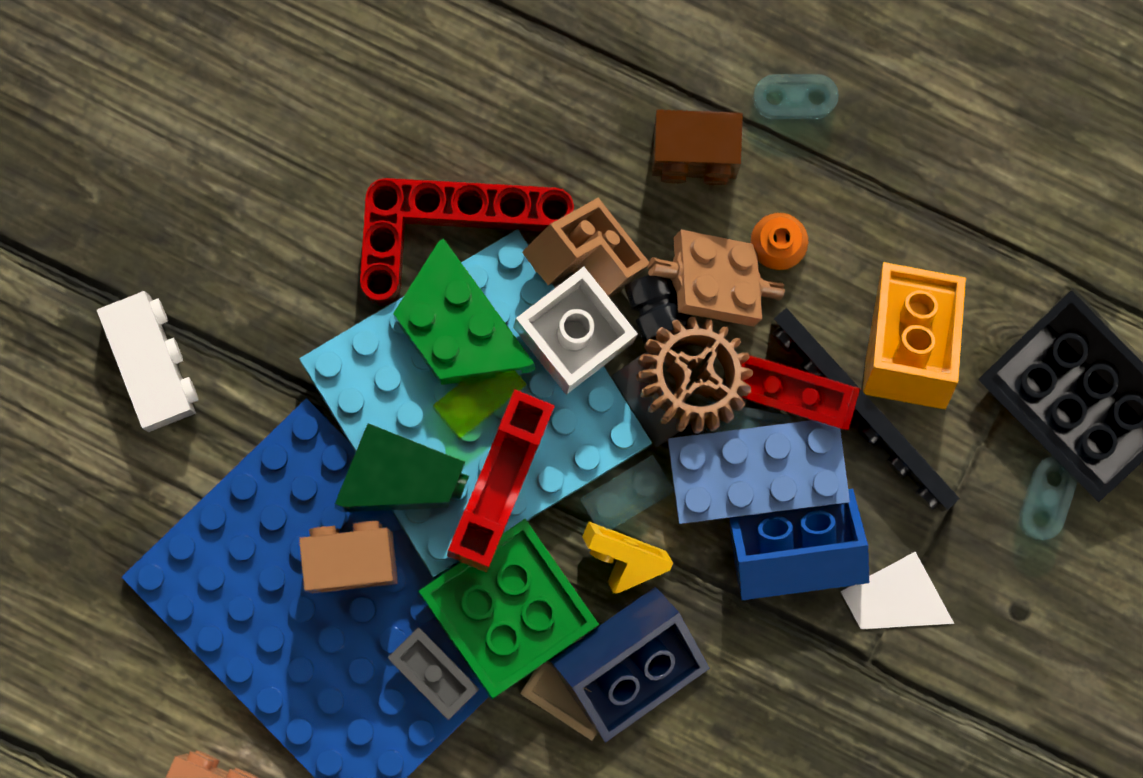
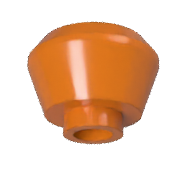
M773 213L765 216L755 225L751 234V244L754 245L758 261L762 265L773 270H786L797 265L805 256L808 248V235L805 227L797 218L785 213ZM786 234L789 236L788 242L786 241Z

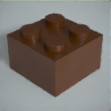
M656 109L652 176H661V182L671 184L686 183V177L703 178V183L708 185L729 184V179L737 178L741 166L743 113Z

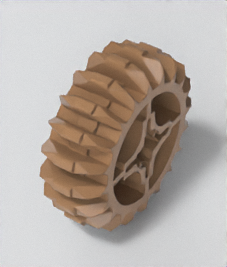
M695 317L688 319V326L685 328L679 320H674L672 322L674 330L668 331L661 327L656 332L657 341L649 339L644 345L649 354H642L638 359V364L647 370L640 371L636 375V379L642 383H649V385L640 391V397L648 398L653 396L654 401L650 404L648 410L651 413L656 412L659 407L664 410L665 413L660 420L662 424H667L673 417L677 418V431H683L688 421H690L691 429L694 433H700L703 430L704 422L711 431L716 430L720 426L719 419L729 423L734 418L732 410L740 411L745 406L740 396H747L751 392V387L743 381L753 375V370L741 367V365L749 359V353H736L735 349L741 344L740 338H734L729 343L724 338L728 334V327L723 326L717 333L713 332L712 319H707L701 329H699L698 321ZM685 344L704 347L701 354L697 356H689L682 351L677 354L671 349ZM715 357L718 358L723 366L726 385L722 384L723 379L714 371L713 362ZM703 361V365L699 369L698 381L694 382L686 390V386L691 380L689 378L692 373L691 369L696 368ZM663 364L668 367L666 371L676 381V389L673 394L665 383ZM692 394H700L707 399L712 396L719 401L704 407L691 406L685 403L686 399Z

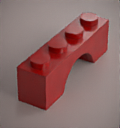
M514 389L482 471L449 546L448 557L484 572L488 571L555 405Z

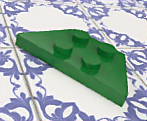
M444 238L440 240L393 313L395 321L441 385L460 383L468 378H476L478 380L496 378L495 373L521 370L522 374L535 370L533 360Z

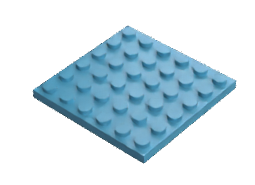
M518 229L461 263L533 360L535 370L522 374L521 370L495 373L496 378L482 380L468 378L460 383L441 385L395 321L393 313L402 298L299 358L300 363L355 452L367 423L465 461L462 473L469 476L461 499L458 500L452 497L448 508L391 510L432 578L460 563V561L448 557L447 552L482 471L514 389L555 405L504 532L523 519L527 521L652 445L651 440L604 366L566 395L514 330L516 318L555 289L553 284L549 286L522 253L528 244Z

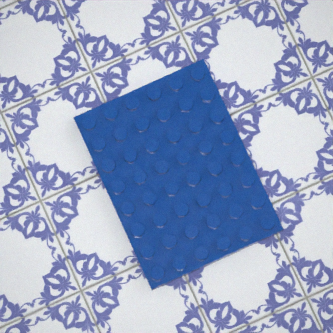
M306 398L145 553L122 578L314 778H407L489 696L418 594L419 590L447 571L432 578L391 510L341 512L335 509V501L356 452L350 442ZM379 521V524H382V528H388L393 532L398 584L322 593H310L304 590L299 538L310 537L309 529L335 526V529H339V533L353 532V524ZM418 627L480 689L449 720L388 659Z

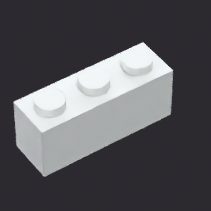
M143 291L97 309L142 429L151 432L196 414L192 403L198 401V396L190 377L183 379L177 363L182 362L183 358L174 337L167 340L162 324L167 323L168 319L159 298L152 301L151 296Z

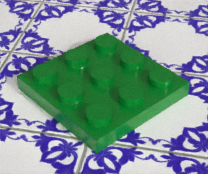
M523 519L502 534L487 572L460 562L418 591L421 599L491 700L599 625L526 519Z

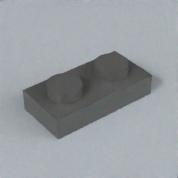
M419 627L388 657L448 720L480 690Z

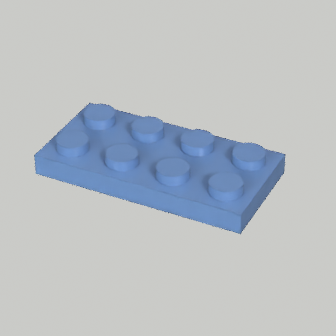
M810 420L668 439L679 524L850 502L840 428Z

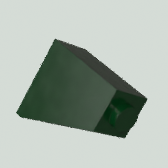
M367 423L335 501V509L341 512L448 508L452 497L458 500L461 499L469 476L462 473L465 461Z

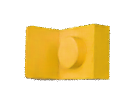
M588 522L582 538L588 549H591L589 553L593 557L607 563H613L617 559L608 580V584L614 594L623 592L671 570L673 561L665 550L595 523Z

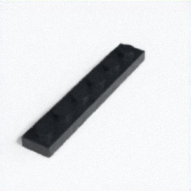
M787 308L773 319L771 325L776 330L772 332V336L787 352L794 349L804 360L800 364L803 371L858 387ZM860 389L853 415L861 423L858 427L861 435L873 447L880 444L890 455L886 460L887 463L901 478L904 479L908 475L917 484L919 489L915 493L930 510L933 511L937 507L941 512L947 511L960 498Z

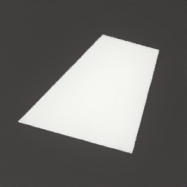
M916 552L870 575V583L853 585L840 591L860 629L954 624Z

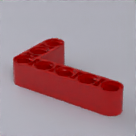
M395 178L378 179L368 187L365 198L360 274L361 288L367 299L375 305H389L398 298L402 283L405 224L506 230L518 229L543 232L551 223L559 220L549 219L545 216L543 212L545 205L555 200L562 202L567 208V213L564 215L566 216L574 211L573 199L568 192L556 187ZM384 191L393 192L398 196L397 203L389 210H381L375 206L376 197ZM431 193L439 197L440 204L436 210L426 213L417 208V202L424 194ZM467 196L478 197L483 203L482 208L476 214H464L459 209V204L463 198ZM516 198L522 201L525 205L522 214L517 217H508L503 214L501 207L506 200ZM386 232L395 237L394 246L387 252H378L372 248L373 239L378 234ZM384 274L392 278V286L388 292L375 294L370 291L369 285L373 277Z

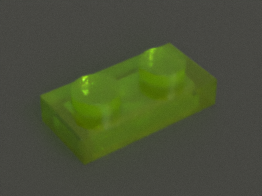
M516 371L495 373L496 378L482 380L476 378L465 379L433 405V409L456 437L461 440L511 399L514 389L522 391L527 384Z

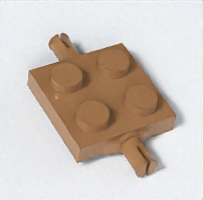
M681 229L674 236L675 256L673 262L652 257L648 264L649 275L670 278L677 292L679 313L754 327L762 320L761 296L780 301L785 292V289H782L785 287L783 283L767 281L761 278L758 270L757 252L753 244Z

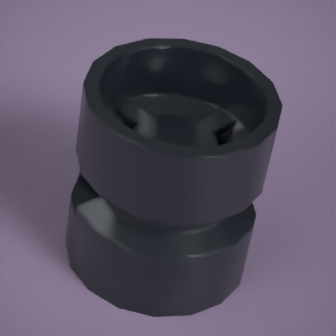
M647 275L624 286L631 309L640 313L636 319V324L643 343H646L649 339L657 341L656 332L661 327L668 331L674 330L672 324L674 320H679L684 328L688 326V319L692 315L678 312L677 292L670 278Z

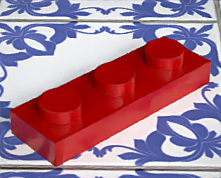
M750 354L749 359L741 365V367L753 370V375L743 381L751 387V392L747 396H740L741 398L840 429L849 430L860 388Z

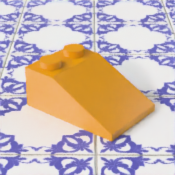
M883 262L865 360L863 392L866 395L946 410L959 378L965 277Z

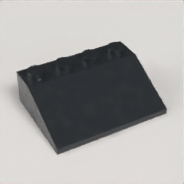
M1072 287L978 380L1099 503L1143 462V357Z

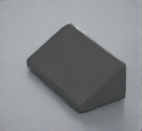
M638 357L611 375V377L657 448L668 441L669 438H673L683 431L676 430L677 418L673 417L667 424L661 423L660 420L665 411L660 407L656 412H649L648 407L654 401L653 396L648 398L640 397V391L648 386L649 383H642L636 379V375L640 371L647 370L638 364ZM664 377V380H665V383H666L668 389H669L670 392L673 394L674 392H673L672 388L670 387V385L668 384L667 380H666L665 377ZM688 421V424L684 430L691 427L690 421Z

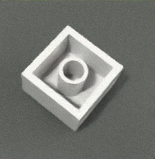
M582 267L519 315L513 327L566 395L632 345L638 335L585 267Z

